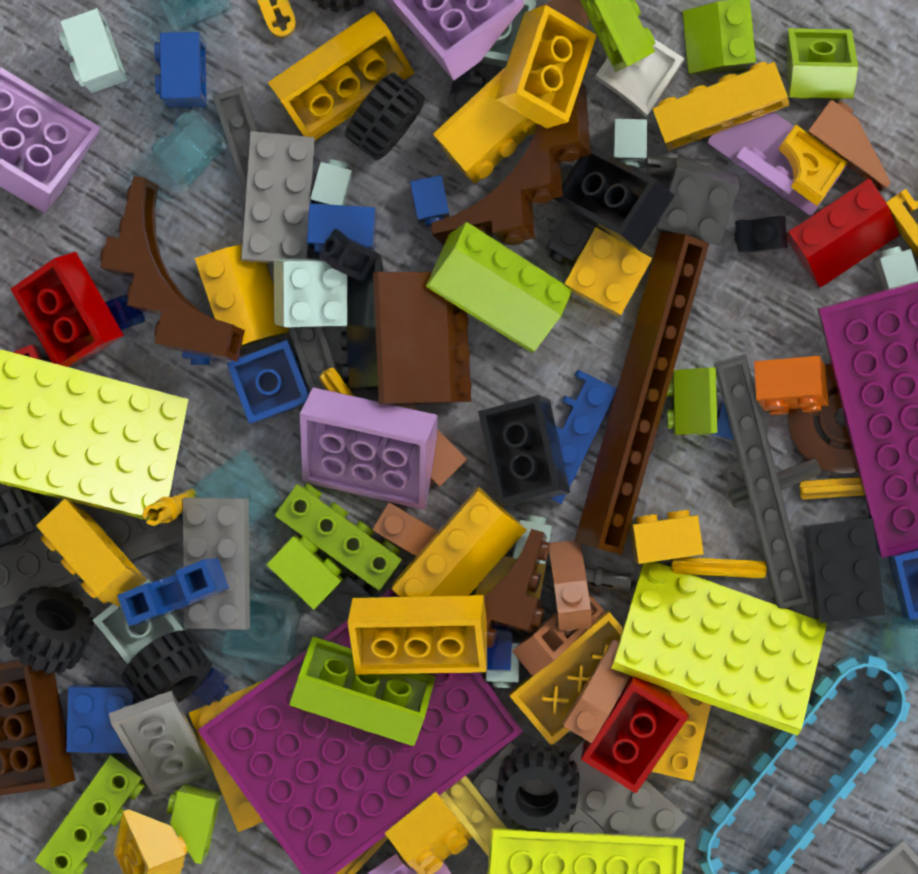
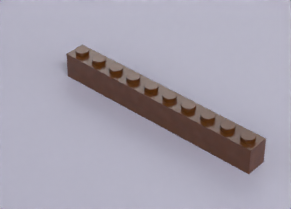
M661 232L574 542L619 555L623 553L709 246L707 242L686 234Z

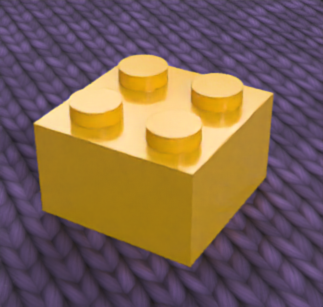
M595 227L564 284L571 288L572 292L619 318L652 258Z
M685 509L667 512L668 518L660 520L657 519V514L635 517L636 523H632L629 528L634 562L642 564L703 555L698 515H690L689 510Z
M437 792L433 793L385 832V835L406 863L418 874H434L442 867V861L451 854L456 855L468 846V841L472 838L469 831Z

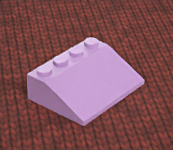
M385 0L453 80L460 77L483 59L525 5L523 0Z
M0 67V187L46 214L63 192L101 127Z
M312 387L300 412L302 482L425 510L437 441L438 415L390 404H379L377 401Z

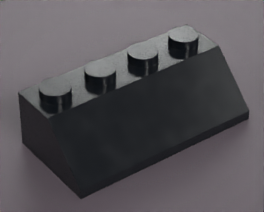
M381 254L377 256L363 282L347 275V331L341 332V350L348 351V363L342 364V375L344 383H349L350 390L378 388L373 273L383 272Z

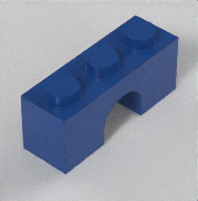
M203 559L175 571L176 574L170 577L145 583L117 595L128 626L145 624L230 589L219 559Z

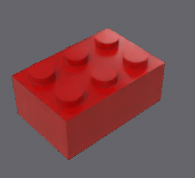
M77 252L52 259L10 288L51 362L69 368L79 366L124 336Z

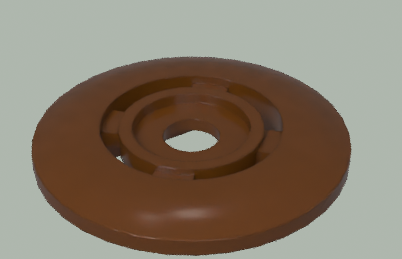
M829 363L825 365L827 368L829 406H822L821 411L812 413L802 412V408L789 409L788 427L795 446L807 460L816 459L821 469L832 473L858 472L847 427H840L835 421V413L842 406L832 366ZM813 416L819 417L818 421L821 430L830 438L829 444L824 442L818 435L814 426Z

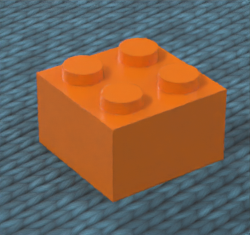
M820 356L754 361L756 400L764 411H769L770 415H785L789 413V409L802 408V412L805 413L819 412L822 406H829L827 368Z

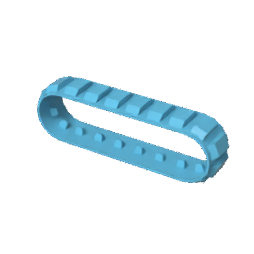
M864 654L861 660H856L853 656L849 655L832 664L834 671L828 677L822 674L812 686L811 690L814 692V695L808 701L802 728L806 723L812 725L815 722L817 716L814 713L826 698L832 700L838 692L835 690V687L844 677L848 681L857 677L856 669L866 667V675L876 678L880 670L887 678L882 685L886 692H893L892 701H887L885 711L889 713L880 725L876 723L869 730L872 736L860 750L854 749L849 755L852 760L839 776L834 774L830 778L829 782L832 785L819 801L814 799L808 807L811 811L800 825H792L788 830L791 836L779 851L774 849L767 856L770 862L760 872L756 868L748 874H785L795 862L791 857L798 848L804 851L815 837L812 830L819 822L825 825L836 811L832 807L839 797L845 800L856 786L853 782L854 778L859 772L866 774L877 759L873 755L880 746L886 749L897 736L894 729L900 721L906 722L911 703L906 701L904 693L909 687L899 670H887V660ZM778 729L770 738L774 744L768 752L765 753L761 749L749 764L754 769L747 778L740 775L729 790L733 795L726 803L720 800L710 812L709 816L713 820L709 823L708 827L700 828L696 847L703 853V856L697 861L704 874H719L717 871L723 867L719 857L710 859L711 848H718L720 838L716 837L717 833L724 824L730 826L736 818L732 814L745 798L751 801L756 795L753 788L765 773L770 776L777 769L774 766V762L786 748L789 750L794 748L797 744L794 740L796 735Z

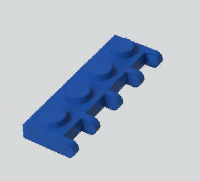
M578 369L575 376L580 380H584L585 383L577 400L564 395L562 402L573 408L563 428L556 427L569 488L617 391V388ZM566 494L549 499L562 504Z

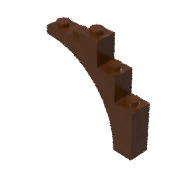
M581 82L569 122L550 128H545L538 124L527 151L515 169L496 189L478 203L456 215L432 222V235L443 246L448 235L465 222H468L491 238L496 235L504 245H519L525 240L535 238L533 203L544 204L554 198L563 197L561 162H574L580 157L591 155L587 92L583 82Z
M133 176L132 184L129 186L126 194L127 205L125 214L119 223V238L107 236L106 244L100 254V268L115 275L133 278L127 291L128 306L141 312L161 315L160 320L155 325V344L170 350L238 362L245 330L233 324L213 319L202 313L181 293L171 279L162 260L156 236L155 207L158 185L144 177Z
M531 529L523 551L509 573L490 593L484 596L487 619V648H493L498 630L494 629V624L530 634L533 633L534 626L539 628L541 625L544 609L540 608V600L531 597L530 594L531 592L536 593L541 579V574L537 573L540 560L546 561L550 548V542H546L547 536L542 531Z

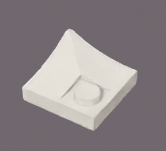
M655 40V45H653L655 52L617 72L614 71L607 58L595 75L597 81L623 98L646 118L684 62L682 56Z

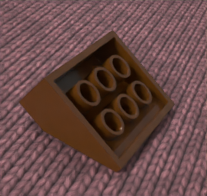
M432 272L373 273L379 404L471 402L472 383L470 380L468 315L464 310L425 287Z
M20 659L0 663V796L48 789L75 781L70 752H66L67 734L54 671L52 674L45 673L44 670L40 669L39 671L32 670L30 665L24 666L19 662Z

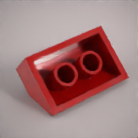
M869 178L787 233V241L818 288H821L900 236L887 203Z
M631 676L593 742L590 743L586 740L580 760L634 793H637L689 718V714L664 687Z

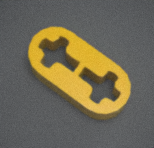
M257 0L272 35L276 38L284 39L290 37L295 32L296 19L288 0H276L277 4L271 6L269 0ZM279 10L284 19L290 18L291 20L286 24L287 29L281 31L280 27H273L277 23L274 12Z

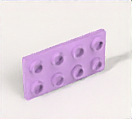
M772 112L711 135L707 141L709 146L806 215H813L818 206L791 188L794 179L793 169L788 159L778 150L794 127L791 123L777 113ZM846 164V166L844 167V169L842 170V172L840 173V175L837 177V179L835 180V182L833 183V185L836 183V181L838 180V178L841 176V174L843 173V171L846 169L847 164Z

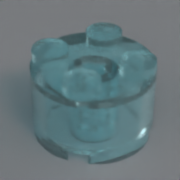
M892 617L890 624L886 618L881 619L877 658L883 659L887 665V670L903 672L904 667L917 668L918 672V619L907 620L903 617Z

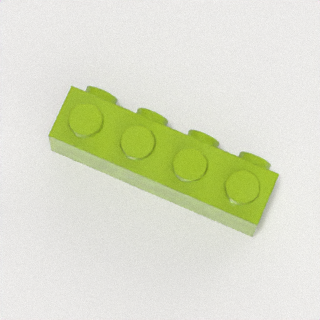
M306 483L304 487L297 484L274 516L302 536H305L321 550L380 591L403 558L398 556L401 550L387 539L380 543L373 538L372 535L375 531L359 520L355 525L348 520L346 516L349 512L334 501L330 506L319 499L322 493L309 483Z
M111 754L38 855L35 862L51 874H83L89 865L84 860L91 851L97 854L108 839V837L103 835L110 824L116 827L121 821L122 812L126 811L122 808L129 798L135 801L144 789L145 784L141 782L143 777L137 767L119 754Z

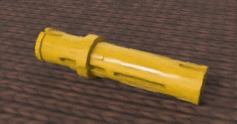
M189 489L173 497L164 496L159 498L154 504L145 507L143 518L151 517V519L146 521L151 526L158 525L161 522L169 523L183 513V498L195 497L194 495H197L199 491Z

